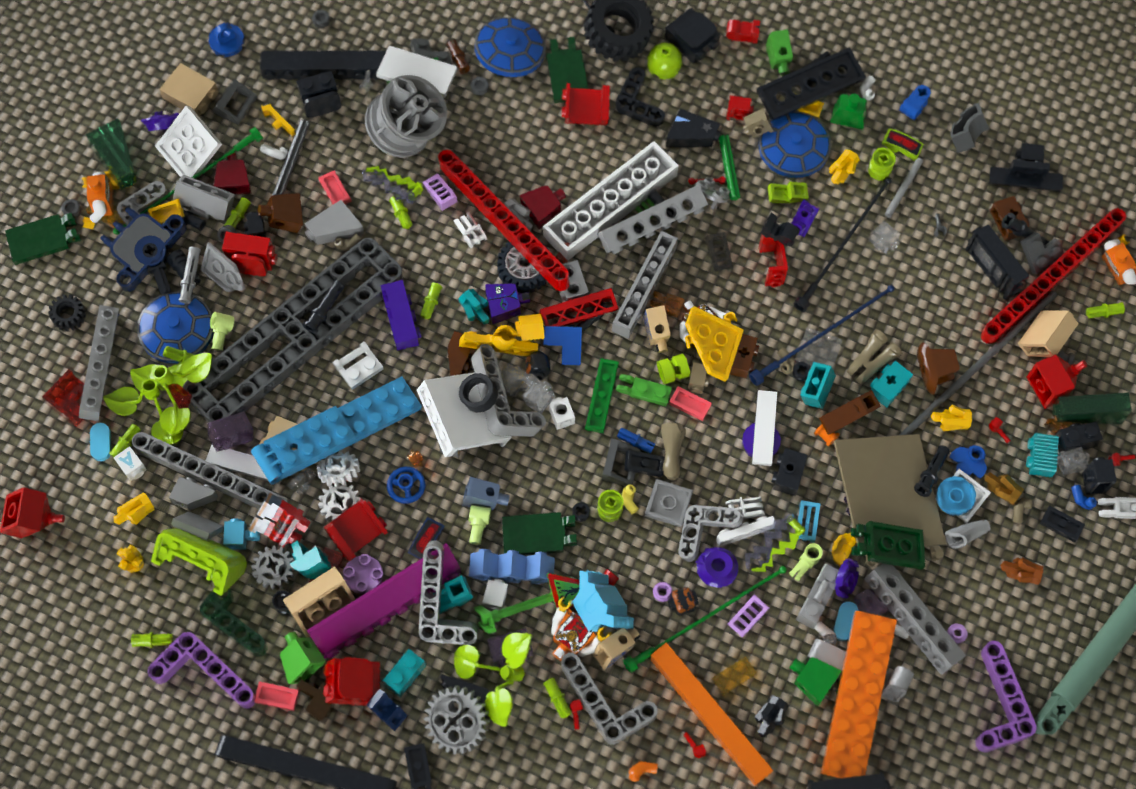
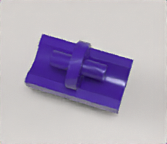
M805 199L802 201L791 222L799 229L798 235L802 237L807 235L820 209Z

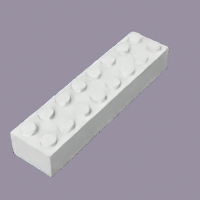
M653 141L543 226V237L566 261L570 260L599 237L597 233L619 222L643 201H646L647 196L655 189L657 191L677 177L679 165Z

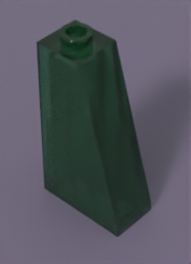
M119 118L86 134L89 146L120 190L131 187L137 182Z
M1129 392L1058 397L1055 404H1053V414L1057 417V422L1092 423L1097 421L1098 424H1123L1132 411Z

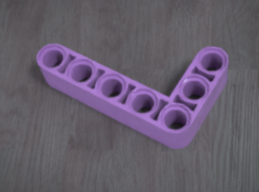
M191 632L181 634L148 668L150 678L157 684H163L191 658L242 708L248 709L255 704V694L251 688ZM193 639V644L190 647L184 646L187 640ZM208 653L205 660H198L200 654ZM173 654L179 655L175 662H170V657ZM216 666L222 667L219 674L212 673ZM158 669L164 670L160 677H155V672ZM236 680L234 687L227 688L228 681ZM249 693L251 695L250 699L242 702V695Z
M998 641L987 643L981 651V656L1009 723L986 730L976 738L975 744L977 749L984 753L1026 740L1036 732L1037 728L1006 652ZM988 648H993L996 651V656L991 655ZM996 667H1001L1004 670V675H1000ZM1009 686L1012 689V694L1006 693L1004 687ZM1013 705H1017L1020 708V714L1013 711ZM1021 724L1028 727V733H1024L1021 730ZM1002 731L1009 733V740L1003 738ZM983 737L990 739L991 746H986L983 743Z

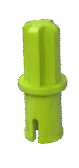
M395 195L397 200H395L394 196L391 197L389 202L395 211V217L398 218L403 229H410L413 224L408 215V209L404 207L399 195Z
M241 197L235 209L231 210V215L225 225L236 228L240 220L244 219L243 215L251 205V202Z
M432 283L428 295L424 297L425 302L420 316L424 319H430L435 305H438L437 300L443 288L438 283Z
M1123 302L1109 305L1103 303L1102 306L1086 309V316L1089 319L1103 316L1108 318L1110 315L1125 313Z
M166 346L163 351L164 357L179 361V364H182L187 358L194 356V354L188 353L185 349L182 351L170 346Z
M131 424L125 434L118 438L119 441L109 454L115 457L128 447H132V438L141 431L140 427Z
M150 632V634H132L134 638H131L132 647L146 646L154 648V646H169L173 643L172 634H154V632Z
M555 678L545 681L543 685L551 698L550 702L554 704L560 718H567L571 715V710L564 698L565 694L561 692Z

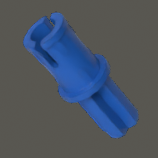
M621 428L617 434V438L651 454L656 444L641 437V434L636 435L624 428Z

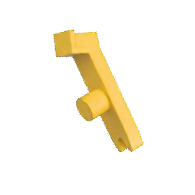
M271 104L261 105L264 117L271 115L276 120L272 123L275 130L283 127L292 137L295 135V129Z

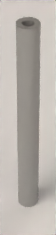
M918 157L886 210V217L891 218L923 163V159Z

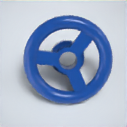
M400 467L394 470L387 480L388 494L393 500L402 504L417 501L423 495L426 487L424 476L413 467ZM404 472H409L413 474L412 476L409 474H402L398 477V479H395L397 475ZM419 479V490L414 496H411L410 489L413 483ZM409 482V485L403 486V483ZM392 485L399 486L405 492L406 498L396 495Z

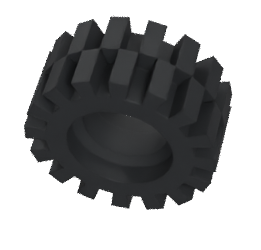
M66 294L62 295V299L58 296L56 297L58 301L53 300L51 302L53 306L50 305V311H48L54 325L62 331L63 329L69 331V328L74 331L76 325L78 328L81 327L80 322L84 323V318H86V310L81 301L76 296L73 297L70 294L69 297ZM71 307L74 309V314L71 317H61L60 314L65 308Z

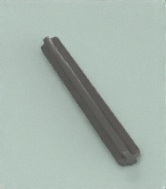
M302 119L299 123L272 195H280L285 192L310 122Z

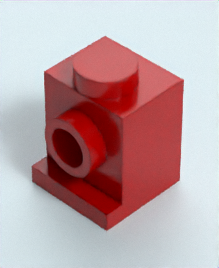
M730 95L726 120H730V117L743 120L744 117L752 114L754 106H750L751 98Z

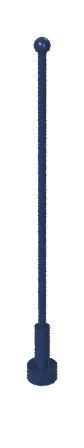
M889 285L885 291L779 361L772 362L760 371L757 369L749 373L751 382L755 386L760 385L764 382L763 377L779 368L781 363L887 293L893 292L895 287Z

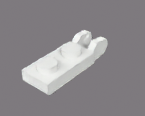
M1115 497L1098 499L1100 506L1113 505L1114 510L1099 511L1100 517L1136 519V498Z

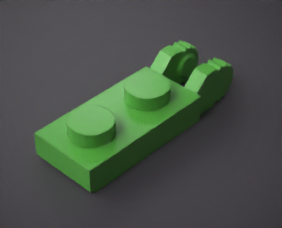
M620 374V381L632 384L633 386L631 389L628 386L617 385V392L630 395L632 398L667 406L672 390L671 386Z

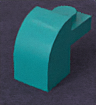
M298 540L291 544L294 551L292 555L295 560L290 565L305 578L316 579L332 569L327 554L317 546L308 550Z
M461 575L444 584L445 588L441 590L440 614L454 607H461L472 600L473 594L464 576Z

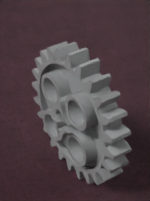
M451 686L447 687L446 691L444 689L440 690L439 694L432 696L434 700L428 702L431 708L425 709V712L429 714V716L424 718V720L429 721L425 728L431 729L428 736L434 735L433 744L438 741L440 742L439 749L446 746V753L453 749L454 754L460 751L464 754L467 752V749L469 751L475 749L474 746H479L481 744L480 740L486 738L482 732L489 730L484 726V724L490 722V720L484 718L489 712L482 710L486 704L478 703L481 697L474 698L475 691L467 694V687L462 688L461 691L460 686H456L454 689ZM454 701L458 702L459 710L455 708ZM468 707V712L456 721L457 724L451 726L448 729V731L445 732V729L457 719L456 716L462 714ZM441 715L445 717V723L441 721ZM468 716L472 718L473 725L469 724ZM454 730L459 733V739L455 737Z

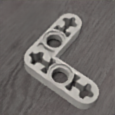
M154 181L118 204V214L126 226L133 218H129L122 208L130 207L140 214L141 211L165 196L166 188L164 184L160 181ZM154 188L160 189L161 193L154 192ZM148 191H149V194L152 195V199H150V197H149V195H148V193H147ZM139 196L147 198L144 204H138L136 200Z
M702 505L690 506L685 514L679 545V555L686 562H692L697 558L703 526L737 528L743 521L741 513L735 508ZM697 511L699 515L695 517L696 524H694V518L692 517V514L694 515ZM713 512L719 513V517L717 520H709V517ZM735 514L737 519H733V522H731L729 518H732ZM696 529V535L693 538H688V531ZM687 542L690 543V549L692 550V553H689L688 556L684 553L689 550Z

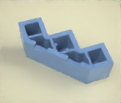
M479 549V552L470 554L469 577L481 581H488L494 578L509 583H520L521 580H530L531 584H543L548 582L547 573L554 574L555 558L547 556L545 552H536L535 555L524 556L519 554L518 551L509 550L505 554L497 555L491 553L489 549Z

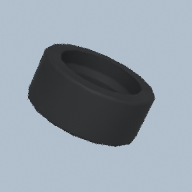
M474 373L462 381L459 387V397L461 402L470 411L476 413L485 412L495 404L498 398V389L496 384L487 375ZM479 383H485L489 388L486 397L477 403L471 402L468 398L470 390Z

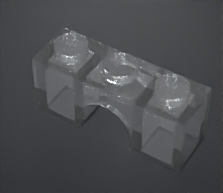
M507 363L500 371L506 394L513 398L519 391L526 390L522 394L526 405L541 414L555 398L552 391L553 387L548 382L538 380L532 373H525L517 365L514 367Z

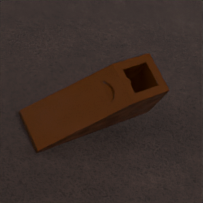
M454 331L447 347L450 376L468 373L471 366L470 359L477 351V349L460 347L459 339L463 334Z
M872 390L819 419L827 434L830 435L881 406Z

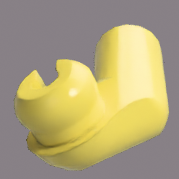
M629 484L622 490L623 505L633 515L639 508L633 502L636 488Z

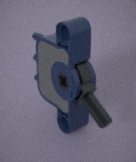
M127 207L125 211L133 218L126 227L118 221L113 223V226L120 232L114 241L105 235L100 237L104 244L110 248L116 260L124 266L117 275V283L123 290L133 291L150 272L155 277L160 294L163 295L171 292L164 269H167L166 258L169 255L168 249H171L186 232V223L181 216L174 214L168 217L161 225L150 215L138 214L135 210ZM174 223H181L178 228H172ZM125 278H131L128 284H123Z

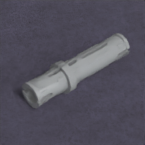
M189 247L184 277L180 283L182 288L179 302L185 304L191 303L192 291L196 286L194 281L201 249L197 247Z

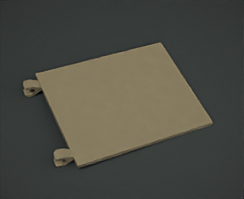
M920 434L834 440L853 528H856L857 524L866 526L867 522L874 521L923 530L924 547H930L931 559L936 561L942 558L944 553L940 546L946 545L933 488H931L932 492L928 497L920 496L914 490V486L921 479V473L928 468ZM855 537L856 543H864V537ZM866 555V564H867V566H869V567L875 566V564L878 563V562L868 561V557H867V555Z

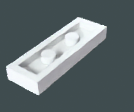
M762 516L756 519V522L750 524L749 522L742 523L736 529H724L717 536L716 542L718 547L772 530L776 524L773 516L768 518L767 516Z

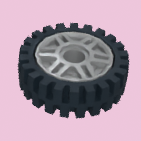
M507 242L505 247H502L501 253L499 252L497 268L503 284H516L518 293L520 290L522 292L530 290L531 293L535 289H541L542 285L545 286L547 284V280L510 242ZM527 263L529 266L523 267L521 264Z

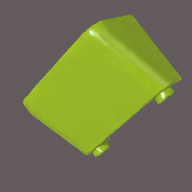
M178 528L166 529L157 536L151 560L152 563L160 566L165 560L171 562L177 556L208 571L206 580L213 581L215 585L213 592L221 596L245 573L247 566L246 558L241 553L211 539L205 540Z

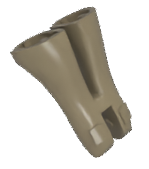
M874 330L863 351L847 370V373L853 376L861 367L865 369L856 379L860 385L868 381L886 364L903 354L898 345L890 342L873 361H869L888 342L887 336L880 330Z
M666 423L661 425L665 448L663 471L667 479L676 481L680 477L679 456L682 441L686 435V429L683 428V424Z

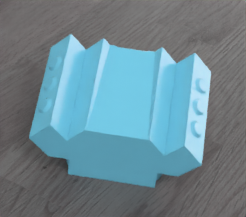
M580 571V590L572 604L588 631L597 632L605 626L608 628L634 629V618L627 616V605L617 588L608 584L609 575L595 571Z

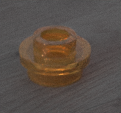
M411 449L410 453L407 454L411 464L415 468L423 466L422 461L424 458L418 450L415 452Z

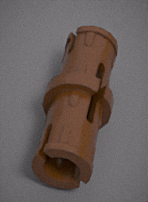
M453 39V42L452 40L448 41L446 46L452 55V61L456 63L460 73L464 74V71L465 73L469 72L471 68L465 59V53L461 51L455 39Z

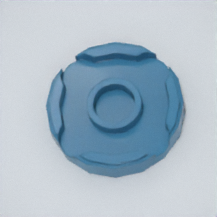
M953 476L946 478L940 483L936 490V500L938 506L949 515L959 516L966 514L972 509L976 502V492L973 485L966 481V479Z

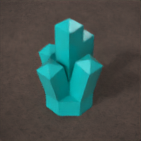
M468 289L458 298L469 321H473L476 316L484 325L490 322L489 317L482 309L488 306V300L478 295L474 289Z

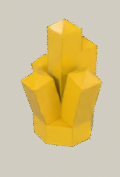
M844 150L841 156L829 167L830 174H833L831 177L833 184L844 183L849 174L855 173L856 165L860 159L852 150Z
M952 404L949 410L945 409L942 413L933 412L931 418L935 422H941L940 428L943 431L968 430L972 423V412L970 409H962Z
M143 492L117 508L118 514L114 516V523L120 525L130 520L132 524L137 525L146 515L155 510L154 506Z
M131 544L128 548H120L116 553L122 558L118 565L121 569L133 573L143 568V556Z

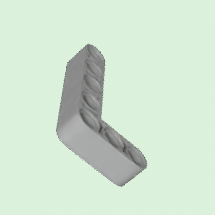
M482 344L472 355L471 361L474 373L487 375L496 384L498 389V398L495 404L484 412L490 432L497 436H535L545 426V417L538 412L510 411L495 350L489 344ZM485 383L477 384L481 401L486 397L489 389Z
M430 541L426 545L423 554L419 637L426 642L472 645L477 640L479 632L477 624L471 621L439 619L444 547L439 541ZM435 548L439 554L431 555L429 549ZM434 568L438 574L431 575L427 569ZM434 588L436 593L429 594L426 589ZM431 607L435 613L429 614L425 608ZM431 627L434 632L427 633L424 628ZM444 629H452L454 634L448 635L444 632ZM471 630L474 635L467 636L464 631Z
M815 639L807 659L810 660L811 657H814L842 671L846 651L823 640ZM897 666L892 673L886 671L882 697L898 702L906 694L914 673L902 666Z
M566 653L562 657V671L608 744L614 745L621 742L655 720L658 709L650 701L640 704L616 719L579 657L574 653ZM573 660L576 665L573 668H568L565 662ZM578 677H583L587 682L584 685H578L575 680ZM593 694L597 697V701L590 703L586 700V696ZM649 708L653 711V715L646 717L643 715L642 710ZM598 712H605L608 718L606 720H599L596 715ZM633 719L636 725L632 728L627 727L625 721ZM610 729H615L619 735L616 738H610L607 732Z

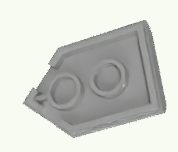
M207 243L200 270L226 292L245 290V284L237 265L213 244Z

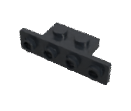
M1013 159L1009 168L991 167L989 183L1061 192L1063 190V174L1048 173L1050 163Z

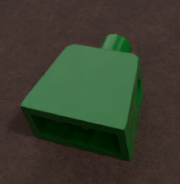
M841 94L833 106L830 123L863 130L867 115V100L860 98L858 94Z
M811 657L806 665L795 658L789 667L799 675L794 684L817 706L820 705L842 672L840 669L814 657Z

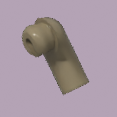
M356 233L351 239L336 238L334 245L338 250L348 251L360 242L362 238Z
M783 347L777 354L783 358L789 352ZM790 357L783 362L781 371L784 374L788 375L793 372L795 359Z
M1024 497L1015 504L1013 510L1014 523H1023V511L1032 508V499Z

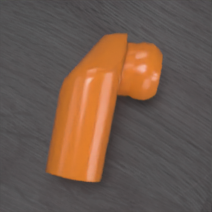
M644 761L638 762L630 768L629 779L637 782L645 772L657 774L658 764Z

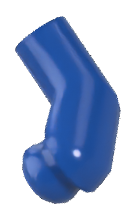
M1081 485L1071 487L1077 505L1086 510H1091L1097 505L1094 497L1088 498L1083 495Z

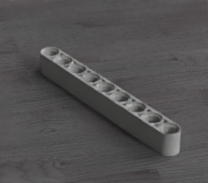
M139 432L132 438V444L139 454L203 484H208L216 490L252 507L260 509L263 502H258L259 498L267 496L269 492L287 502L283 496L149 434ZM142 441H147L144 446H139ZM164 449L161 454H156L157 450ZM175 457H181L178 462H173ZM192 465H198L195 470H189ZM209 473H215L214 477L206 478ZM226 481H233L231 485L224 486ZM243 489H250L247 494H241Z

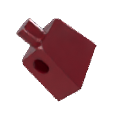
M232 153L226 158V161H219L217 163L214 187L235 195L252 194L244 160H237V154Z
M545 185L521 194L520 204L531 210L529 217L540 230L561 212L560 201L566 198V194L561 188L552 192Z

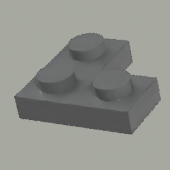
M411 39L412 53L428 58L438 57L439 61L452 65L449 51H431L429 39Z
M1036 232L1020 241L1030 269L1034 274H1038L1064 254L1059 239H1053L1043 245L1040 234Z

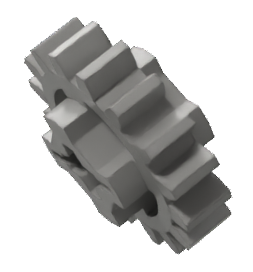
M273 545L272 550L265 547L264 553L258 551L260 557H254L253 560L256 564L251 565L252 570H255L252 575L254 578H257V583L263 582L264 588L270 585L272 590L275 589V585L282 588L283 582L289 584L287 578H293L294 574L291 571L295 570L290 565L294 561V558L290 557V552L284 553L283 547L277 550L275 545ZM271 562H273V564L275 565L276 574L272 570Z

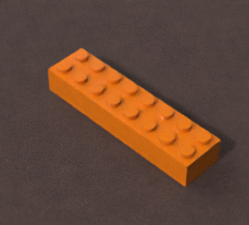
M857 610L854 612L820 774L836 778L863 776L866 774L897 623L895 619Z

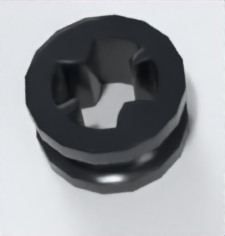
M798 362L794 366L793 377L798 381H805L810 366L805 362ZM799 368L805 370L804 375L798 374Z
M583 502L577 503L573 507L572 515H575L576 521L584 522L590 516V508ZM577 509H585L586 515L581 514L578 516Z

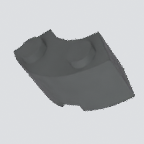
M979 103L960 114L961 118L952 125L951 139L957 153L975 147L977 137L989 129Z

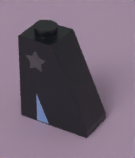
M679 109L667 135L665 147H712L714 142H718L720 138V123Z

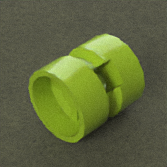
M883 147L874 151L868 166V173L873 179L882 181L890 176L896 161L894 152Z
M683 353L672 356L671 360L666 358L657 361L658 373L664 385L675 382L676 378L681 380L690 377L689 365Z
M606 490L601 493L598 499L597 512L603 521L614 522L621 517L624 504L622 495L615 490Z

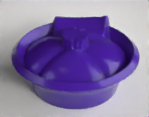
M163 111L154 112V116L141 119L140 122L147 127L148 131L166 130L175 121L179 113L167 115L163 114Z
M721 547L705 548L704 552L695 561L699 577L711 587L721 588L728 586L737 577L739 570L737 559L727 549Z

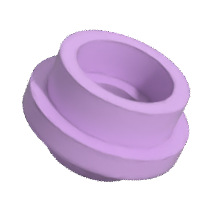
M659 582L653 588V596L659 602H666L671 599L670 594L673 589L668 583ZM665 590L666 595H660L659 591Z
M952 624L947 630L956 644L963 643L967 638V630L961 624ZM954 631H960L961 636H956Z

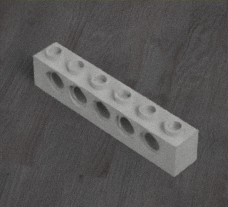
M697 185L597 234L606 253L612 251L614 255L622 251V246L626 244L632 246L639 243L638 238L645 236L647 239L655 235V230L659 228L663 231L672 227L671 223L676 220L680 223L688 219L687 215L692 212L694 215L705 211L703 207L707 206L708 202L700 186ZM683 201H687L689 203V210H686L683 207ZM667 208L673 211L674 215L672 218L666 214ZM651 216L657 219V225L651 224ZM634 224L640 225V233L634 231ZM618 232H622L625 235L624 241L618 239Z
M663 231L660 232L613 321L612 332L627 339L630 338L676 250L677 237Z
M99 306L79 409V418L99 421L119 308Z
M883 563L864 579L941 675L966 657L965 653L893 565Z

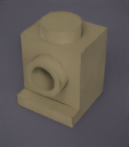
M764 109L744 117L746 125L743 127L747 136L751 134L753 138H756L768 131L770 133L774 132L770 119Z
M693 362L688 390L695 394H703L704 387H708L710 375L703 364Z

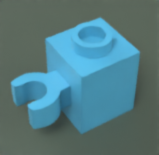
M236 518L224 521V546L232 550H246L247 540L260 541V532L256 531V533L247 530L245 521Z

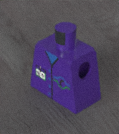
M514 283L485 285L492 324L519 316L521 314L520 304L530 303L529 292L517 293L516 284Z

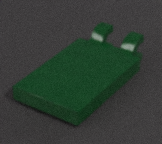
M567 37L568 49L558 50L557 39H550L551 53H547L546 58L554 104L565 102V100H562V90L566 89L567 83H570V88L588 89L582 50H576L575 37Z
M72 212L65 214L62 218L57 214L5 230L14 265L69 249V243L81 241L80 234L77 233L76 228L68 232L66 230V227L77 225Z
M561 512L502 516L504 554L509 550L518 551L521 555H533L536 552L560 553L564 552V546H577L576 534L565 536V527H576L575 515L561 518Z
M874 521L867 522L866 526L857 524L856 528L851 529V537H864V543L858 542L857 547H852V555H867L868 561L920 570L925 568L923 530Z

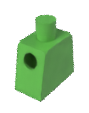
M788 29L770 32L765 47L771 69H778L780 76H785L790 73L789 66L793 59Z
M291 632L285 636L288 646L280 653L288 684H298L300 680L306 682L326 661L310 637L298 638L296 632Z

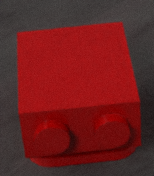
M233 232L225 233L222 245L223 253L237 265L240 273L266 276L267 270L272 271L273 265L277 263V254H275V246L272 245L270 238Z
M353 657L333 658L326 662L324 667V675L326 676L324 696L326 697V703L366 706L380 689V662Z

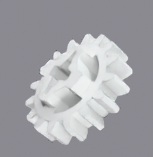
M339 451L338 454L334 453L326 457L325 460H320V465H317L318 478L321 479L322 483L327 482V486H330L332 483H334L335 487L339 483L344 486L346 481L352 482V477L357 478V472H360L358 458L355 457V454L350 455L349 451L345 452V454H342V451Z
M345 482L344 486L338 484L337 487H333L330 485L329 490L323 489L324 496H319V500L322 502L318 503V506L322 509L320 511L321 515H326L325 518L329 521L331 518L334 520L346 511L350 504L353 506L361 498L358 497V490L354 491L353 485L347 487ZM336 498L343 503L344 508L337 503Z

